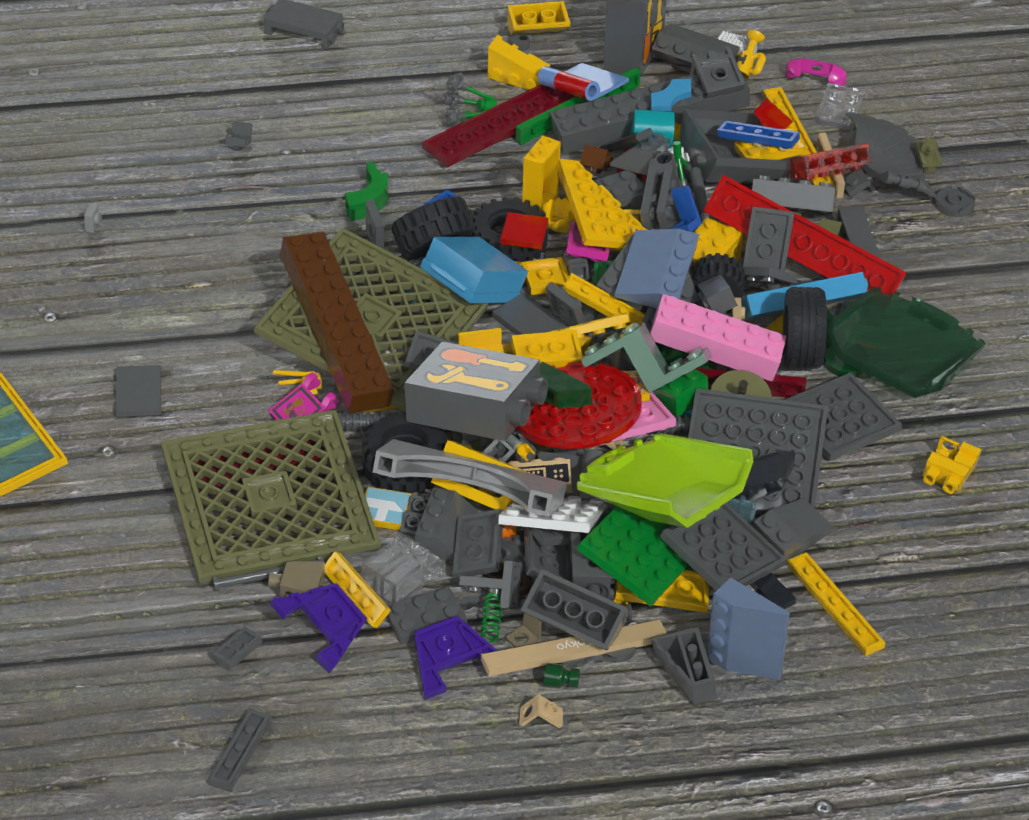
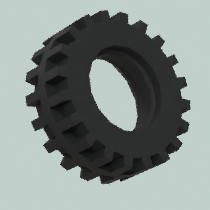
M502 197V201L491 199V204L484 202L481 204V209L476 208L474 210V215L471 216L475 223V231L470 237L482 238L504 255L518 262L533 261V258L539 260L541 252H546V246H548V227L542 249L500 244L501 234L491 230L493 227L505 224L508 212L546 217L544 211L539 212L537 204L531 206L528 200L520 202L519 198L514 197V200H507V197Z

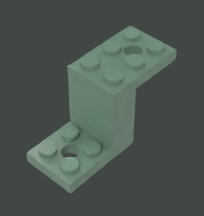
M634 322L622 331V334L619 335L616 332L603 341L604 344L595 343L588 347L581 361L587 367L624 347L650 393L707 363L711 353L708 348L701 350L699 347L691 351L686 359L682 360L680 357L668 366L644 322L639 325L637 322Z

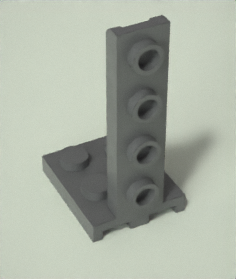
M551 282L545 287L553 315L560 318L568 326L590 322L601 313L577 298L570 297L561 286L557 287Z

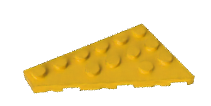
M558 160L557 168L584 245L623 249L636 229L647 230L631 213L627 215L620 208L621 203L613 198L612 194L603 185L598 186L592 180L593 175L585 170L579 161Z

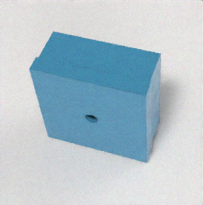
M434 237L428 253L423 258L420 268L469 303H507L521 294L520 290L529 272L480 237Z

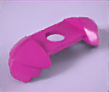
M805 58L793 59L787 62L786 77L788 79L795 76L799 77L803 72L828 77V82L833 83L839 88L846 84L847 72L834 63ZM812 66H820L822 69L814 70Z

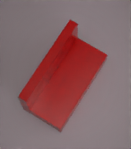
M768 98L753 111L765 127L786 129L793 122L790 117Z

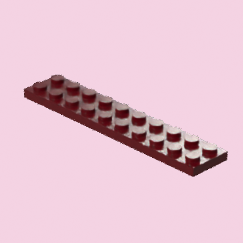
M540 84L423 141L422 149L448 168L516 134L517 125L576 96Z

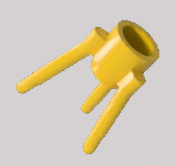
M274 370L273 374L303 376L301 379L278 382L279 385L302 384L306 376L311 372L315 373V371ZM319 372L315 374L321 382L320 386L309 390L313 395H317V390L322 389V379Z

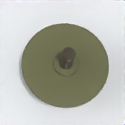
M745 370L726 372L719 376L711 387L712 391L772 398L767 383L757 374Z

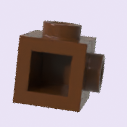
M585 145L580 163L584 167L589 168V172L600 174V171L607 172V169L611 167L610 163L613 161V156L606 149Z

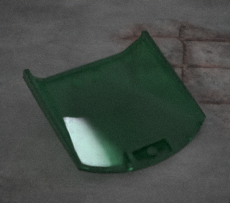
M879 287L871 288L832 319L827 330L840 360L858 368L867 376L875 377L883 381L885 385L894 387L914 398L942 390L973 360L986 344L982 339L977 340L972 336L974 331L970 328L965 330L958 325L960 321L948 313L913 297L911 301L900 298V293L893 291L892 295L882 293V288Z

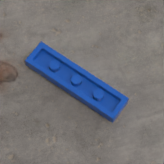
M724 121L717 130L718 137L726 138L727 140L759 143L764 146L772 145L783 149H792L800 139V133L797 131L732 121Z

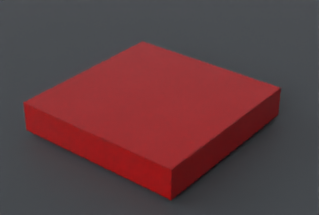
M508 212L500 244L542 249L549 218Z

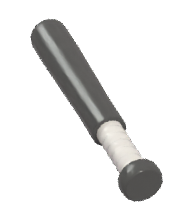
M694 167L690 169L689 174L699 216L703 222L706 218H709V215L703 212L707 205V197L702 171L700 168Z

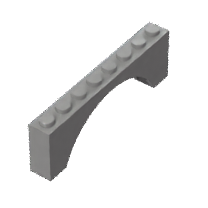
M392 439L376 450L373 473L392 478L429 477L479 486L511 498L519 503L527 512L549 517L563 504L567 482Z

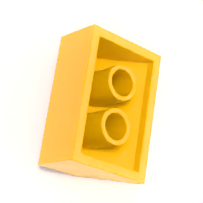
M564 1L508 5L507 25L510 35L567 31L570 27V20Z

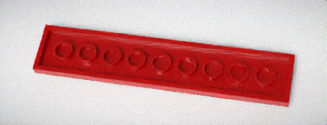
M725 175L722 176L703 210L704 213L730 227H734L747 236L753 207L792 211ZM795 213L788 258L827 279L863 272L868 282V292L861 297L886 310L906 276V272Z

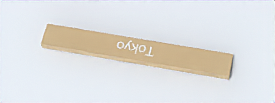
M655 620L622 627L618 637L607 651L573 636L481 654V662L488 676L545 666L546 663L555 664L635 646L653 644L652 638L667 635V632L661 621Z

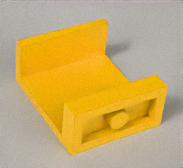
M501 328L458 333V345L504 353Z

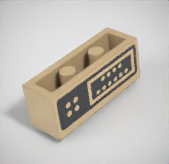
M554 458L551 461L535 459L526 463L518 461L508 462V464L523 469L527 473L567 482L565 493H573L570 459Z

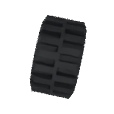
M715 253V255L708 254L706 258L702 257L699 259V262L695 263L692 272V282L697 293L700 292L698 284L721 274L729 285L734 298L743 297L745 270L742 268L741 262H737L735 257L730 258L728 254L720 255V253Z

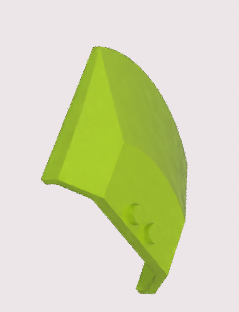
M660 433L653 435V440L644 443L642 439L635 440L634 446L625 448L623 445L594 460L587 466V473H581L580 481H577V489L650 521L688 528L743 492L753 464L752 450L748 448Z

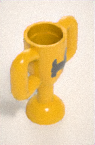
M756 30L747 31V38L749 40L747 49L742 53L738 52L736 56L737 65L745 80L749 79L751 75H758L766 61V56L763 53H753L756 44L761 43L765 39V36Z

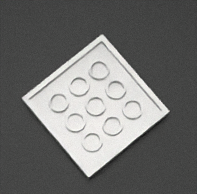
M579 496L564 498L563 504L549 517L527 512L519 503L513 502L499 514V524L590 533L610 511L608 510V505H605V502L601 499L591 498L590 501L581 500Z

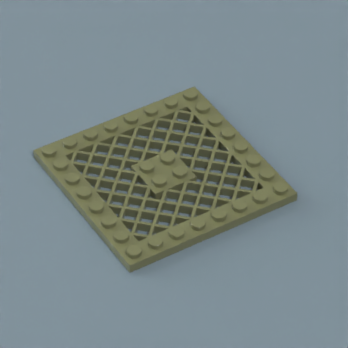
M341 228L329 242L338 265H340L342 273L347 274L344 278L347 284L351 286L349 287L351 294L355 297V303L387 374L397 372L398 376L389 377L394 387L391 405L405 412L404 383L416 371L404 367L405 363H399V360L407 358L409 347L413 340L406 339L405 336L414 335L415 331L435 336L434 333H438L436 337L458 344V333L469 332L487 310L488 303H469L425 270ZM348 261H357L358 264L349 265ZM375 270L376 272L375 274H367V271ZM352 272H361V275L353 276ZM385 280H393L394 283L386 284ZM379 281L380 284L371 285V282ZM356 283H365V286H357ZM292 284L255 326L254 333L331 373L317 339L313 336L314 332ZM412 289V292H413V293H404L403 290ZM389 291H397L398 294L390 295ZM383 292L384 295L375 296V293ZM422 299H430L431 302L423 303ZM416 300L417 304H408L407 301ZM393 302H401L402 305L394 306ZM447 308L449 309V312H442V313H441V310H440V309H447ZM434 310L435 313L427 314L426 311ZM420 311V314H421V315H412V312ZM432 321H438L439 324H438V325H431L430 322H432ZM422 322H424V325H425V326H418V327H417V326H416V323H422ZM303 323L304 326L295 327L294 324ZM402 324H409L410 327H409V328H402L401 325H402ZM390 337H399L400 340L392 341ZM403 348L404 352H395V349ZM380 350H389V353L385 354L380 352ZM393 361V365H385L384 362Z
M336 410L161 441L163 456L199 584L212 581V577H218L219 579L285 566L289 561L317 560V557L320 556L323 557V560L329 559L335 551L344 556L381 549V542ZM310 439L317 443L314 446L308 444L307 441ZM287 443L295 446L292 450L285 448ZM265 447L273 450L270 454L263 452ZM302 449L308 452V454L303 456L299 454V451ZM243 452L251 454L248 458L241 456ZM279 453L286 456L284 460L276 457ZM221 456L229 458L226 462L219 460ZM317 456L322 460L318 463L312 460V458ZM256 458L264 460L262 464L256 463L254 461L256 460ZM199 459L206 462L204 466L198 465L196 463L199 461ZM295 460L300 464L296 467L290 464V462ZM234 462L242 464L239 469L232 465ZM273 464L278 468L274 471L269 469L268 466ZM212 466H215L220 470L216 473L210 469ZM306 466L312 468L313 471L309 473L303 469ZM250 468L255 470V473L251 475L246 470ZM228 472L232 474L233 477L229 479L227 477H224V474ZM321 472L323 474H326L327 477L323 479L318 477L317 475ZM206 476L211 480L209 483H206L201 479ZM299 476L305 479V481L300 483L295 479ZM240 478L242 479V484L237 483ZM218 482L225 485L222 490L215 487ZM314 483L319 485V487L315 490L309 487V485ZM231 489L238 491L236 496L228 492ZM327 489L333 493L328 496L322 492ZM208 493H211L216 497L213 500H211L206 496L208 495ZM305 493L311 497L306 500L300 496ZM222 499L230 502L227 507L220 504ZM318 499L325 503L322 506H319L314 502ZM297 504L302 506L299 511L297 510ZM236 505L243 508L241 513L233 510ZM333 506L338 508V510L334 513L328 510V508ZM213 510H216L221 514L216 517L211 513ZM308 510H311L316 514L314 515V517H311L305 513ZM288 514L294 518L290 522L283 517ZM227 516L235 519L232 524L225 521ZM322 516L330 519L327 524L320 521ZM264 518L271 521L268 526L261 523ZM300 520L307 523L305 528L297 525ZM241 522L248 525L246 530L238 527ZM337 522L344 527L339 530L333 526ZM277 525H280L285 529L283 530V532H280L276 530L275 527ZM221 527L226 531L224 532V534H221L216 531L217 528ZM313 527H316L320 529L321 532L319 534H316L311 530L313 529ZM257 529L263 533L257 536L252 532ZM291 531L299 534L296 539L289 536ZM232 533L240 536L237 541L229 538ZM270 535L276 538V540L272 543L266 540V538ZM212 538L217 540L215 545L213 544ZM246 540H249L254 544L251 547L244 545L243 543ZM223 544L231 547L228 552L221 549Z

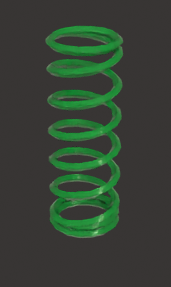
M489 593L485 596L481 637L484 638V634L488 638H496L494 640H486L487 642H494L499 639V624L502 617L500 612L502 608H500V603L492 604L488 601H501V595ZM490 606L493 608H500V610H488L487 608ZM487 613L499 614V617L488 616ZM486 619L498 620L499 622H487ZM486 625L498 626V629H497V630H496V629H493V628H488V629H487L485 626H486ZM484 632H495L496 636H488Z

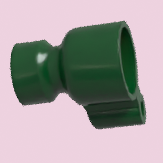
M546 663L544 687L561 688L564 684H567L569 687L578 688L580 669L571 668L566 670L563 663Z

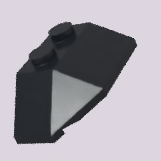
M794 450L776 451L754 458L743 492L731 500L740 504L747 501L753 502L760 497L774 495L781 491L794 467Z

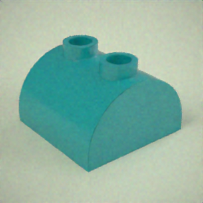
M635 109L630 134L651 127L653 133L663 134L665 138L670 139V148L674 138V112Z

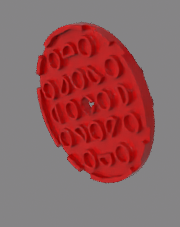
M568 362V366L556 369L591 386L593 404L575 408L562 407V409H558L556 406L546 402L542 405L536 404L530 411L527 424L525 426H518L516 431L538 445L553 448L578 449L610 443L627 432L637 422L642 411V396L635 380L615 367L601 363L598 366L589 365L585 367L582 362Z

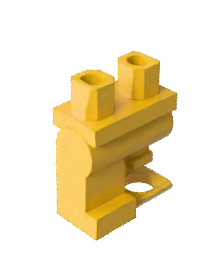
M941 435L936 452L932 451L927 460L922 475L924 476L923 482L929 485L938 482L943 485V490L949 494H953L955 491L960 492L962 486L976 467L982 449L963 441L958 451L960 443ZM943 442H950L954 449H947Z

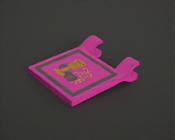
M311 372L306 376L301 385L268 411L276 420L325 412L336 408L340 402L336 395L330 392L320 403L309 391L319 387L321 384L317 375Z

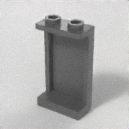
M278 0L264 18V33L272 36L275 30L279 28L323 40V48L328 49L331 44L335 43L337 36L343 32L344 22L342 21L341 13L290 0Z

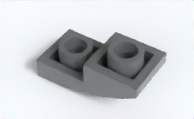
M411 495L407 511L404 513L400 533L415 536L429 498Z

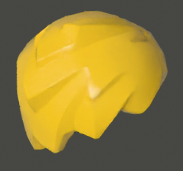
M557 197L544 203L542 211L549 218L548 228L560 233H569L571 221L576 222L569 200L566 197L562 200Z

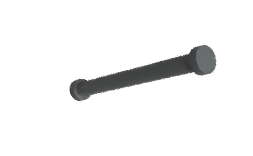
M322 556L317 557V560H312L324 562ZM285 566L219 579L218 577H212L213 587L215 591H218L221 587L268 579L270 573L283 574Z

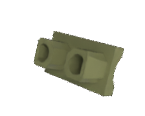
M926 138L923 142L915 141L914 146L921 166L924 169L923 172L925 174L935 173L936 167H942V159L938 151L937 141L931 138Z

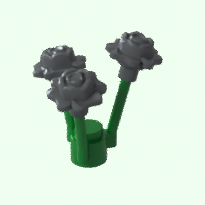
M461 72L449 76L447 81L449 91H447L444 99V104L449 106V110L445 114L446 122L453 127L460 124L461 120L474 117L497 106V101L493 99L492 95H487L468 87L463 82L464 77ZM467 90L483 98H480L478 101L465 99V97L459 96L458 91ZM464 103L477 105V109L481 112H460L459 108L455 106L457 104L463 105Z

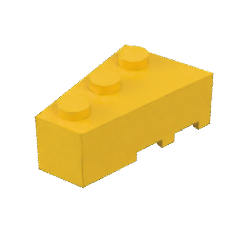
M497 35L488 47V79L527 90L540 85L538 81L539 71L545 66L550 67V65L531 53L525 54L518 50L517 45H510L502 40L503 37Z

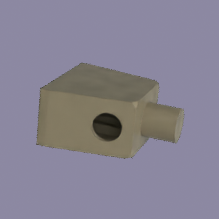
M289 561L285 565L283 574L270 573L268 586L280 588V598L288 597L292 593L298 592L301 594L309 592L314 588L323 587L325 562Z

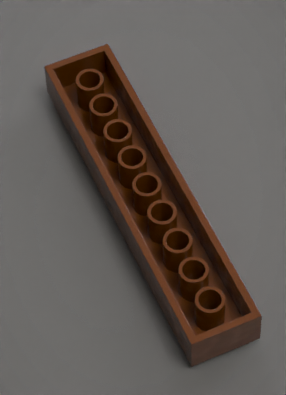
M324 231L283 237L280 251L281 259L348 413L390 407L394 387Z

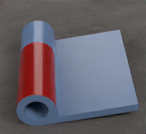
M580 63L566 71L545 66L541 68L538 74V81L541 85L589 101L595 100L629 82L627 77L584 63Z

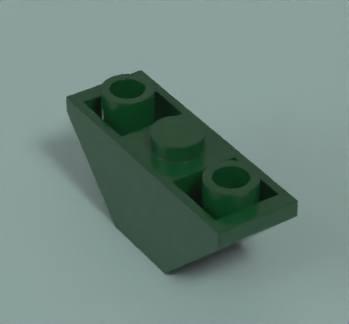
M545 362L540 363V377L546 378L548 381L546 403H550L558 409H562V407H584L593 404L591 386Z

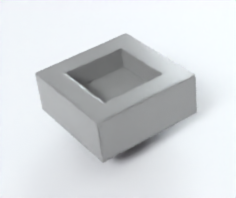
M90 203L84 215L86 232L94 233L97 225L101 223L102 214L99 213L98 204Z

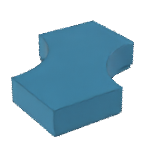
M671 79V83L666 89L651 93V111H672L675 103L682 99L690 98L691 79Z

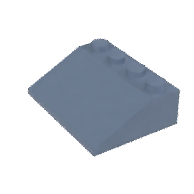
M682 229L636 230L614 297L655 309L658 308L663 294L681 299L696 251L699 234Z
M730 578L713 594L707 651L708 660L727 671L779 680L782 677L790 612Z

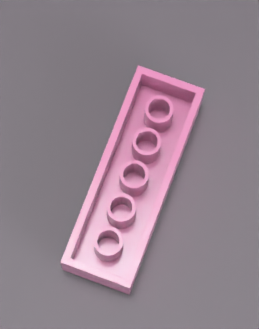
M665 294L662 295L650 331L654 342L687 353L699 347L701 350L708 348L711 353L710 361L736 370L750 371L769 381H773L778 370L786 336L778 332Z

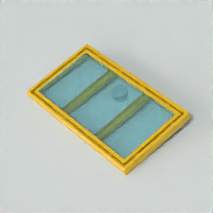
M0 373L1 497L68 464L66 456L2 373Z

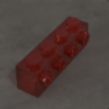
M868 143L789 159L793 179L801 177L802 180L814 179L813 175L818 174V178L830 176V171H834V175L845 173L846 168L849 167L850 171L860 170L862 165L872 163Z

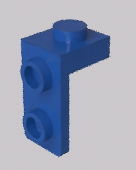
M690 187L673 188L671 194L681 221L670 229H682L694 233L693 230L700 226L702 221Z

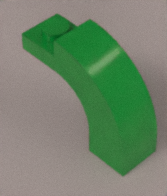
M374 162L366 163V179L369 185L362 190L345 193V209L350 221L366 218V201L374 200L378 212L387 203L388 174L387 172L381 173V170L376 168Z

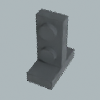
M504 560L503 579L460 576L459 585L468 586L467 591L481 592V588H489L488 593L501 594L500 608L518 610L522 563Z

